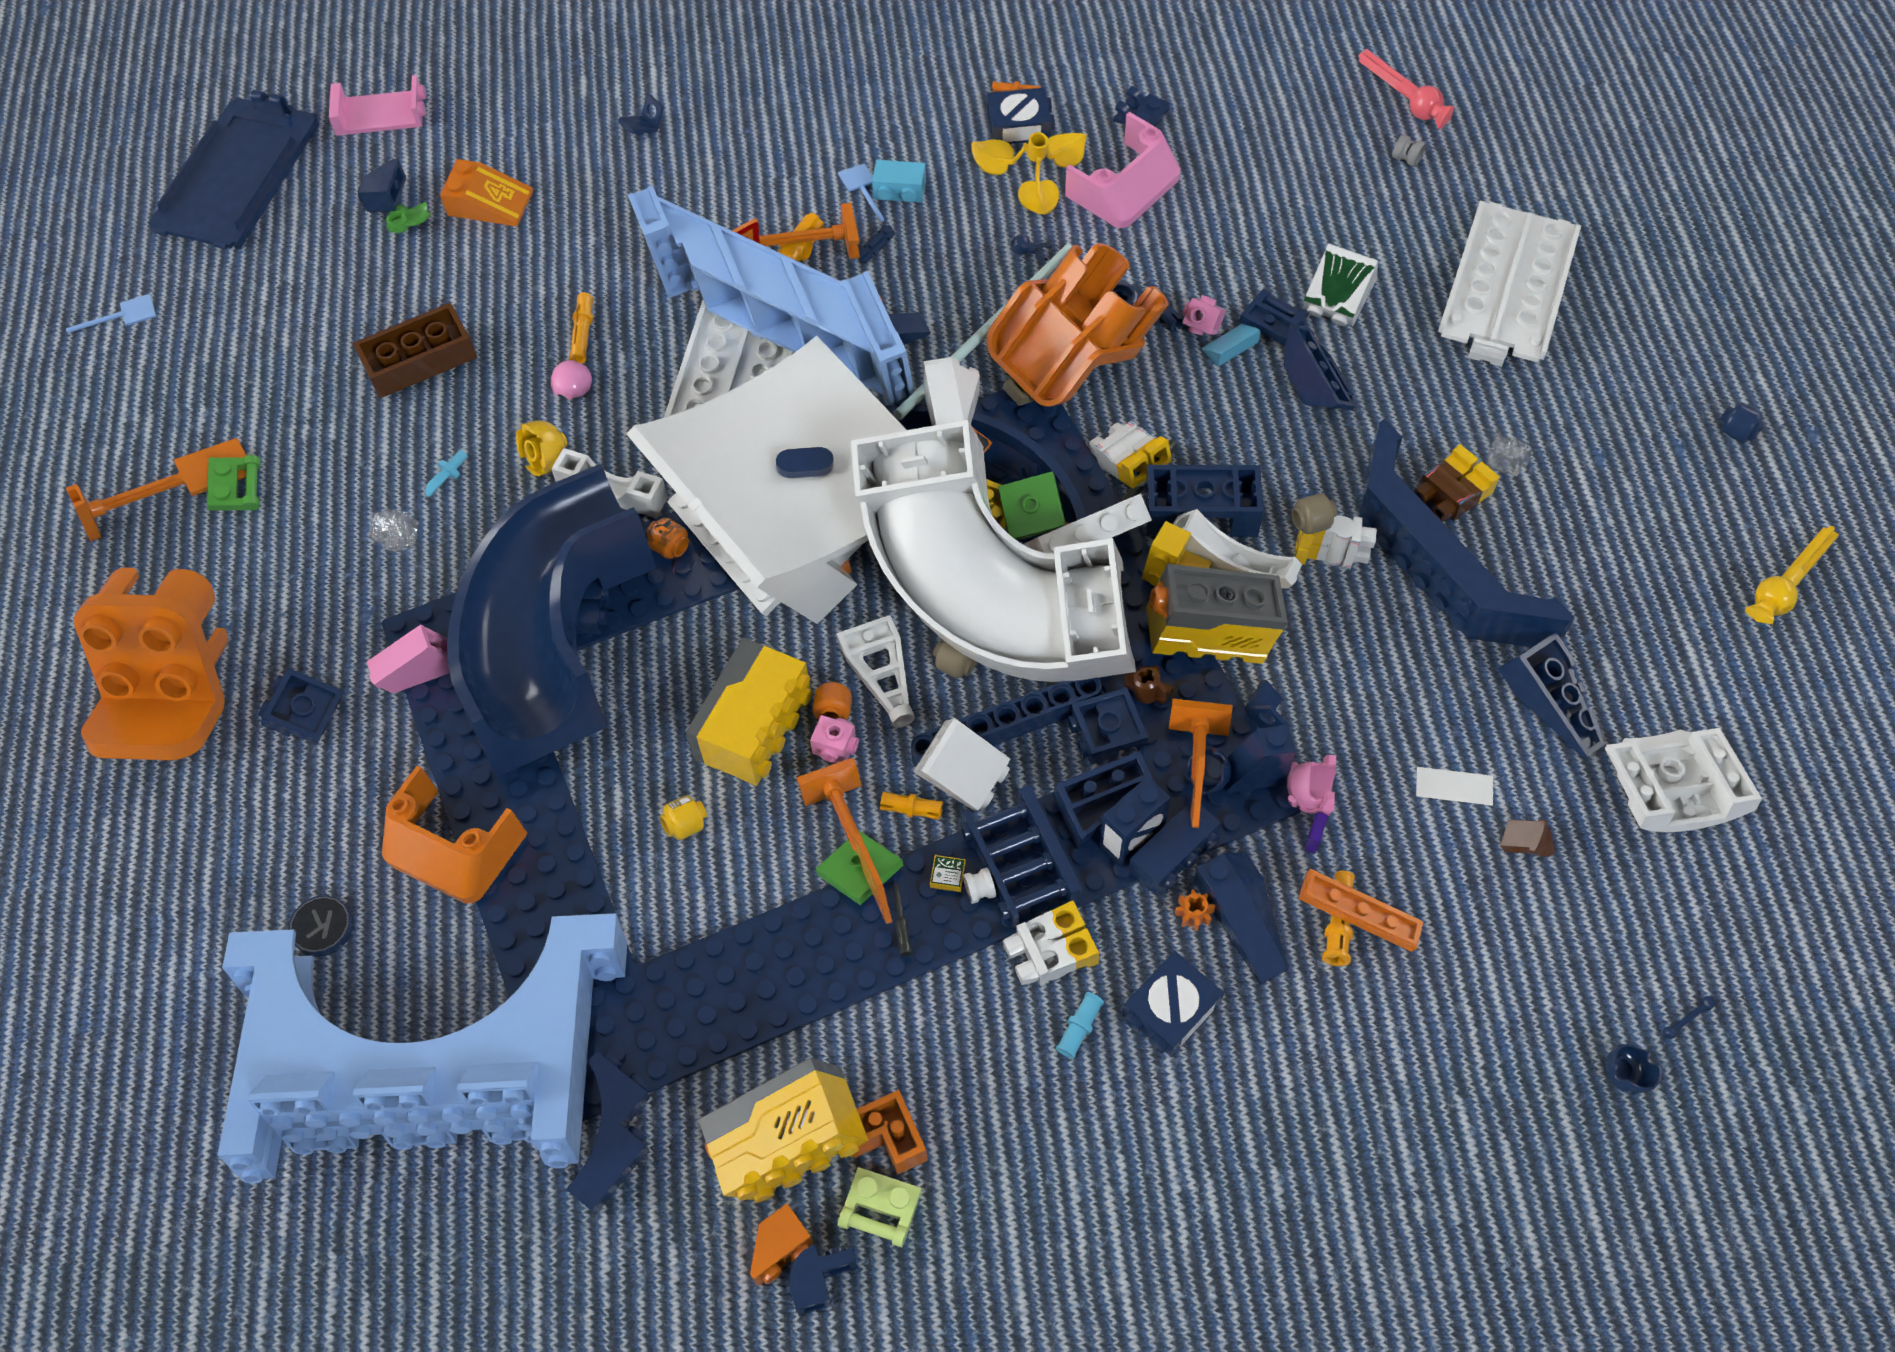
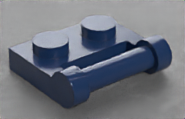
M1262 289L1241 314L1239 322L1255 327L1261 331V334L1285 345L1288 329L1291 324L1302 326L1306 322L1309 312L1302 308L1299 310L1271 296L1270 291Z

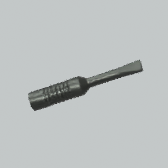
M895 884V901L898 916L895 924L899 954L902 957H907L912 954L908 921L904 918L899 886Z

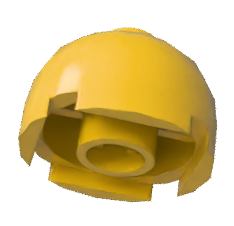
M537 420L521 424L520 427L522 428L516 431V445L520 458L526 457L530 464L525 467L531 474L538 477L552 472L551 469L563 448L566 449L567 447L565 435L550 422Z

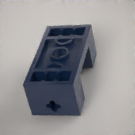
M1148 465L1145 483V505L1152 520L1146 523V536H1157L1165 521L1173 524L1178 515L1198 509L1205 518H1229L1230 537H1258L1264 513L1260 465ZM1199 488H1208L1212 493L1203 495L1197 490Z

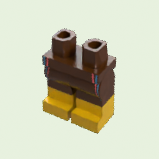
M1459 444L1453 449L1451 455L1423 474L1420 484L1415 488L1414 493L1424 503L1430 501L1434 504L1432 512L1442 522L1448 518L1455 521L1461 514L1466 513L1493 494L1500 476L1482 461L1477 464L1479 459Z

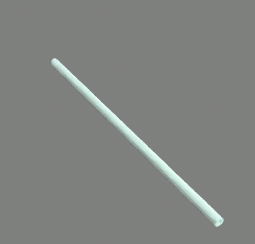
M1066 244L1029 281L1046 279L1058 267L1072 246ZM1007 302L950 357L958 360L960 363L987 336L990 326ZM924 383L893 412L896 419H903L925 397Z

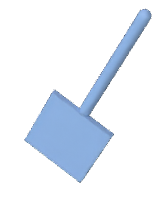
M865 163L837 172L848 192L860 188L879 221L883 222L882 214L865 186L872 184L873 179Z
M147 294L121 302L120 312L68 327L66 332H74L122 316L126 326L154 318L156 313L151 295Z

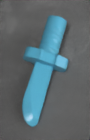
M459 450L448 463L441 460L437 464L441 471L427 484L425 488L426 496H432L449 476L454 479L459 477L460 473L456 469L468 457L463 450Z

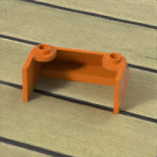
M416 766L386 807L382 857L392 868L466 904L475 903L484 896L528 833L513 811L508 808L505 809L489 833L479 828L468 829L461 834L455 844L415 825L439 792L424 770Z

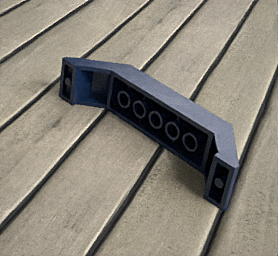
M1386 419L1380 421L1369 456L1358 516L1362 518V527L1377 529L1376 539L1380 547L1390 553L1399 568L1405 570L1412 577L1415 585L1432 599L1434 606L1438 610H1442L1451 620L1454 628L1461 631L1466 638L1532 647L1557 632L1563 641L1575 617L1555 596L1551 599H1543L1508 592L1394 472L1395 460L1403 437Z

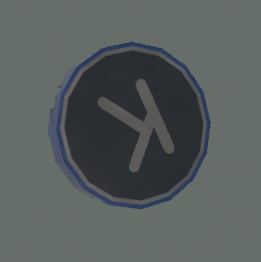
M328 895L316 896L303 902L293 912L288 930H295V947L303 954L313 957L328 956L349 940L353 931V916L346 904L338 898Z

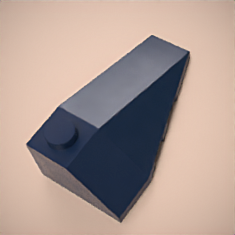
M1557 632L1514 657L1499 667L1498 670L1513 693L1585 759L1606 743L1594 711L1586 705L1583 693L1586 692L1583 682L1578 683L1573 668L1576 666L1574 658Z

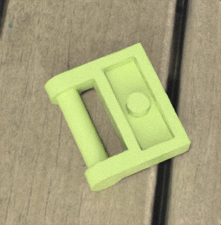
M858 1167L837 1225L848 1229L850 1226L891 1240L892 1245L902 1248L922 1189ZM860 1206L899 1219V1224L896 1228L855 1214L856 1207Z

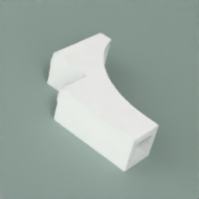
M1198 509L1178 515L1173 525L1191 532L1186 550L1211 561L1210 568L1278 575L1282 588L1291 587L1297 580V574L1302 564L1296 557L1271 555L1247 547L1221 532Z

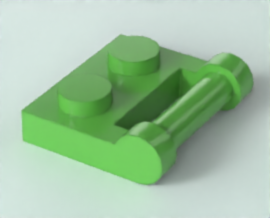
M247 455L244 458H209L208 511L259 509L260 499L257 497V473L261 466L260 457ZM239 470H246V492L243 498H238Z

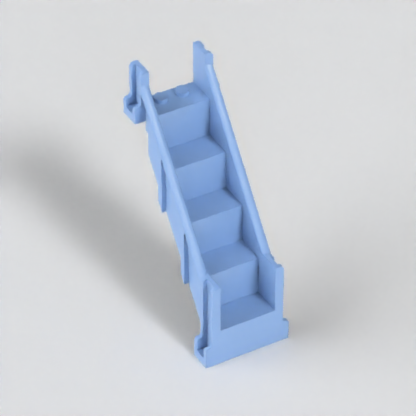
M653 185L637 193L628 194L669 298L692 289L694 291L700 290L708 312L750 331L757 338L762 339L763 337L794 353L818 336L867 388L883 395L886 405L902 404L914 392L906 349L898 332L895 331L868 271L853 278L839 281L658 197Z

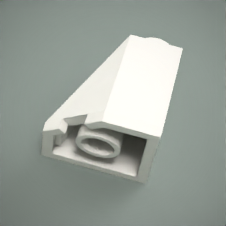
M952 357L924 361L925 401L932 426L968 420L971 424L980 393L979 371L972 367L967 369L961 366L959 361Z

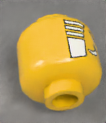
M686 795L667 803L663 807V814L659 816V819L668 837L673 836L677 840H683L704 828V818L707 817V812L700 800L695 802L692 797Z

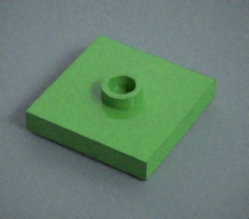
M1053 471L998 486L1008 532L1015 540L1051 532L1066 525Z
M859 831L878 875L884 884L903 866L902 859ZM849 840L816 868L817 876L859 905L873 894L863 873L860 858L852 849Z

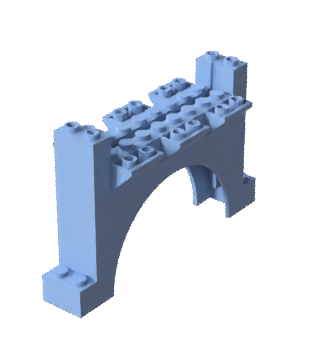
M616 913L552 917L547 941L538 962L519 989L505 1003L483 1019L460 1031L431 1040L411 1043H386L368 1040L343 1031L327 1021L320 1014L315 1000L312 975L314 958L313 956L295 957L296 932L294 929L229 933L222 968L242 994L249 998L218 1156L241 1181L260 1183L262 1179L275 1178L282 1140L296 1154L308 1155L312 1154L315 1150L343 1153L346 1149L358 1148L359 1139H367L370 1135L381 1134L391 1147L399 1150H408L416 1145L442 1148L446 1144H456L457 1134H467L471 1130H483L489 1142L497 1145H507L517 1140L533 1143L536 1150H540L539 1155L542 1161L549 1167L565 1168L568 1164L579 1163L593 979L611 981L615 978L625 977L627 941Z

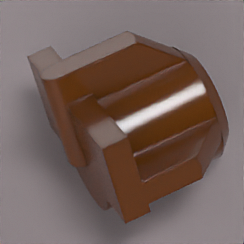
M1159 666L1141 667L1136 672L1127 673L1125 687L1132 690L1136 700L1141 703L1149 704L1156 701L1164 705L1173 692L1172 686L1160 681Z

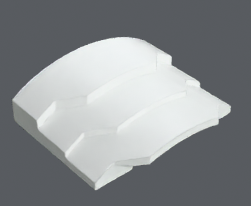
M1720 728L1691 733L1678 730L1651 737L1624 738L1622 743L1610 744L1605 747L1618 772L1617 777L1629 798L1627 804L1639 827L1655 832H1681L1706 828L1753 812L1762 800V797Z

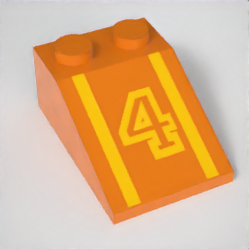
M457 159L440 193V197L447 216L517 227L533 193V188L481 162Z

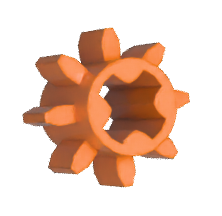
M1192 889L1191 894L1187 897L1179 896L1178 903L1181 906L1176 907L1175 916H1182V927L1188 925L1194 927L1195 931H1198L1202 923L1210 925L1212 918L1208 914L1214 913L1215 905L1208 904L1207 893L1201 895Z

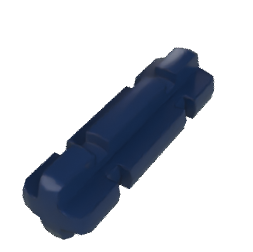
M883 225L878 233H875L864 244L863 248L859 249L860 258L857 259L861 264L868 263L873 258V255L875 256L887 244V240L890 241L895 236L892 226Z

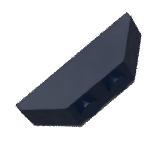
M1291 324L1288 329L1283 366L1288 373L1290 382L1296 387L1300 400L1307 406L1353 410L1356 407L1355 396L1332 356L1323 344L1315 338V333L1310 327Z

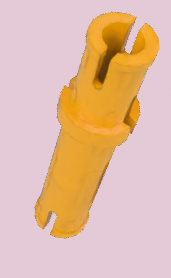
M586 292L577 295L576 310L572 315L574 328L569 360L577 361L581 364L586 361L589 327L593 323L592 306L594 297H591V294Z

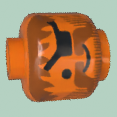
M664 517L654 521L647 529L649 548L664 558L672 559L681 556L689 545L687 530L670 518Z

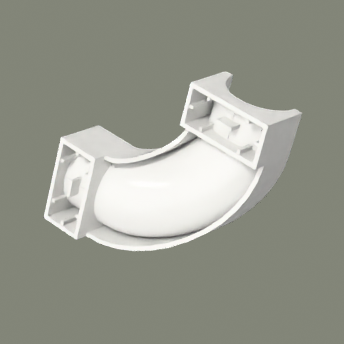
M968 420L851 440L855 497L861 505L863 523L871 548L881 569L895 590L920 619L942 640L963 655L986 667L1028 680L1048 682L1077 681L1136 672L1122 599L1121 571H1124L1123 562L1113 538L1053 547L1054 553H1043L1026 547L1010 536L993 518L990 510L983 445Z

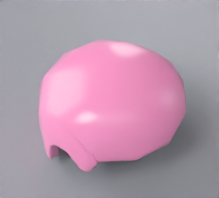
M567 360L559 363L554 368L551 376V388L556 396L560 394L571 400L572 398L582 397L590 390L592 376L585 365L577 361Z

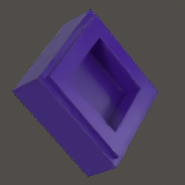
M1320 812L1315 814L1306 841L1305 851L1316 854L1328 818L1327 814Z

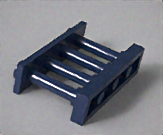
M1031 785L1019 789V801L1016 802L1015 806L974 822L968 809L963 811V823L960 824L962 835L966 842L971 840L983 867L989 869L996 894L1000 901L997 903L1000 915L1004 921L1009 919L1013 929L1019 925L1018 912L1058 895L1061 897L1066 896L1068 902L1074 901V903L1082 900L1083 888ZM1018 817L1022 819L1027 818L1031 826L1028 828L1029 831L986 847L980 835L981 832ZM1033 842L1035 845L1040 844L1043 853H1041L1042 857L999 874L993 858ZM1046 868L1048 871L1053 870L1057 878L1054 880L1055 883L1015 900L1011 899L1005 885Z

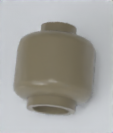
M1322 493L1298 499L1291 512L1294 526L1305 534H1313L1330 529L1334 523V517L1337 516L1336 504Z
M942 640L937 643L933 651V656L936 657V668L956 679L964 675L969 676L977 663Z

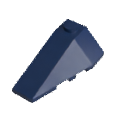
M1246 852L1223 853L1199 865L1196 868L1193 882L1201 895L1208 894V904L1215 905L1214 915L1258 983L1262 985L1286 972L1288 967L1264 879Z

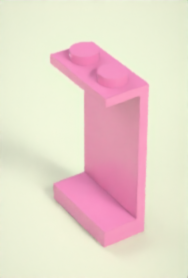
M412 75L411 91L346 97L341 83L331 84L329 120L336 136L422 127V118L426 116L423 99H426V90L423 84L420 85L417 75Z

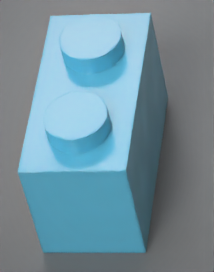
M876 160L872 179L873 199L923 202L926 184L925 163Z

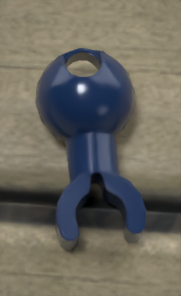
M1017 235L1011 243L1012 250L1016 254L1032 253L1041 261H1048V258L1043 257L1038 249H1043L1044 247L1050 249L1052 247L1048 243H1031L1030 239L1025 235Z

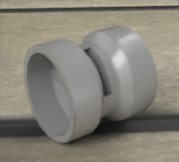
M1402 134L1396 142L1392 157L1397 160L1404 159L1407 161V164L1416 167L1422 158L1426 144L1421 141L1414 142L1409 136Z

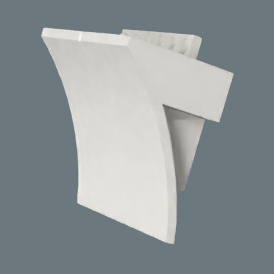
M816 336L795 353L741 386L680 413L635 425L626 434L676 492L667 501L668 504L763 615L767 616L782 602L818 624L857 586V583L841 565L863 543L869 540L863 523L861 505L855 497L851 440L906 431L907 429L831 349ZM824 447L830 450L834 457L832 471L824 476L785 478L776 470V457L781 451L786 449Z

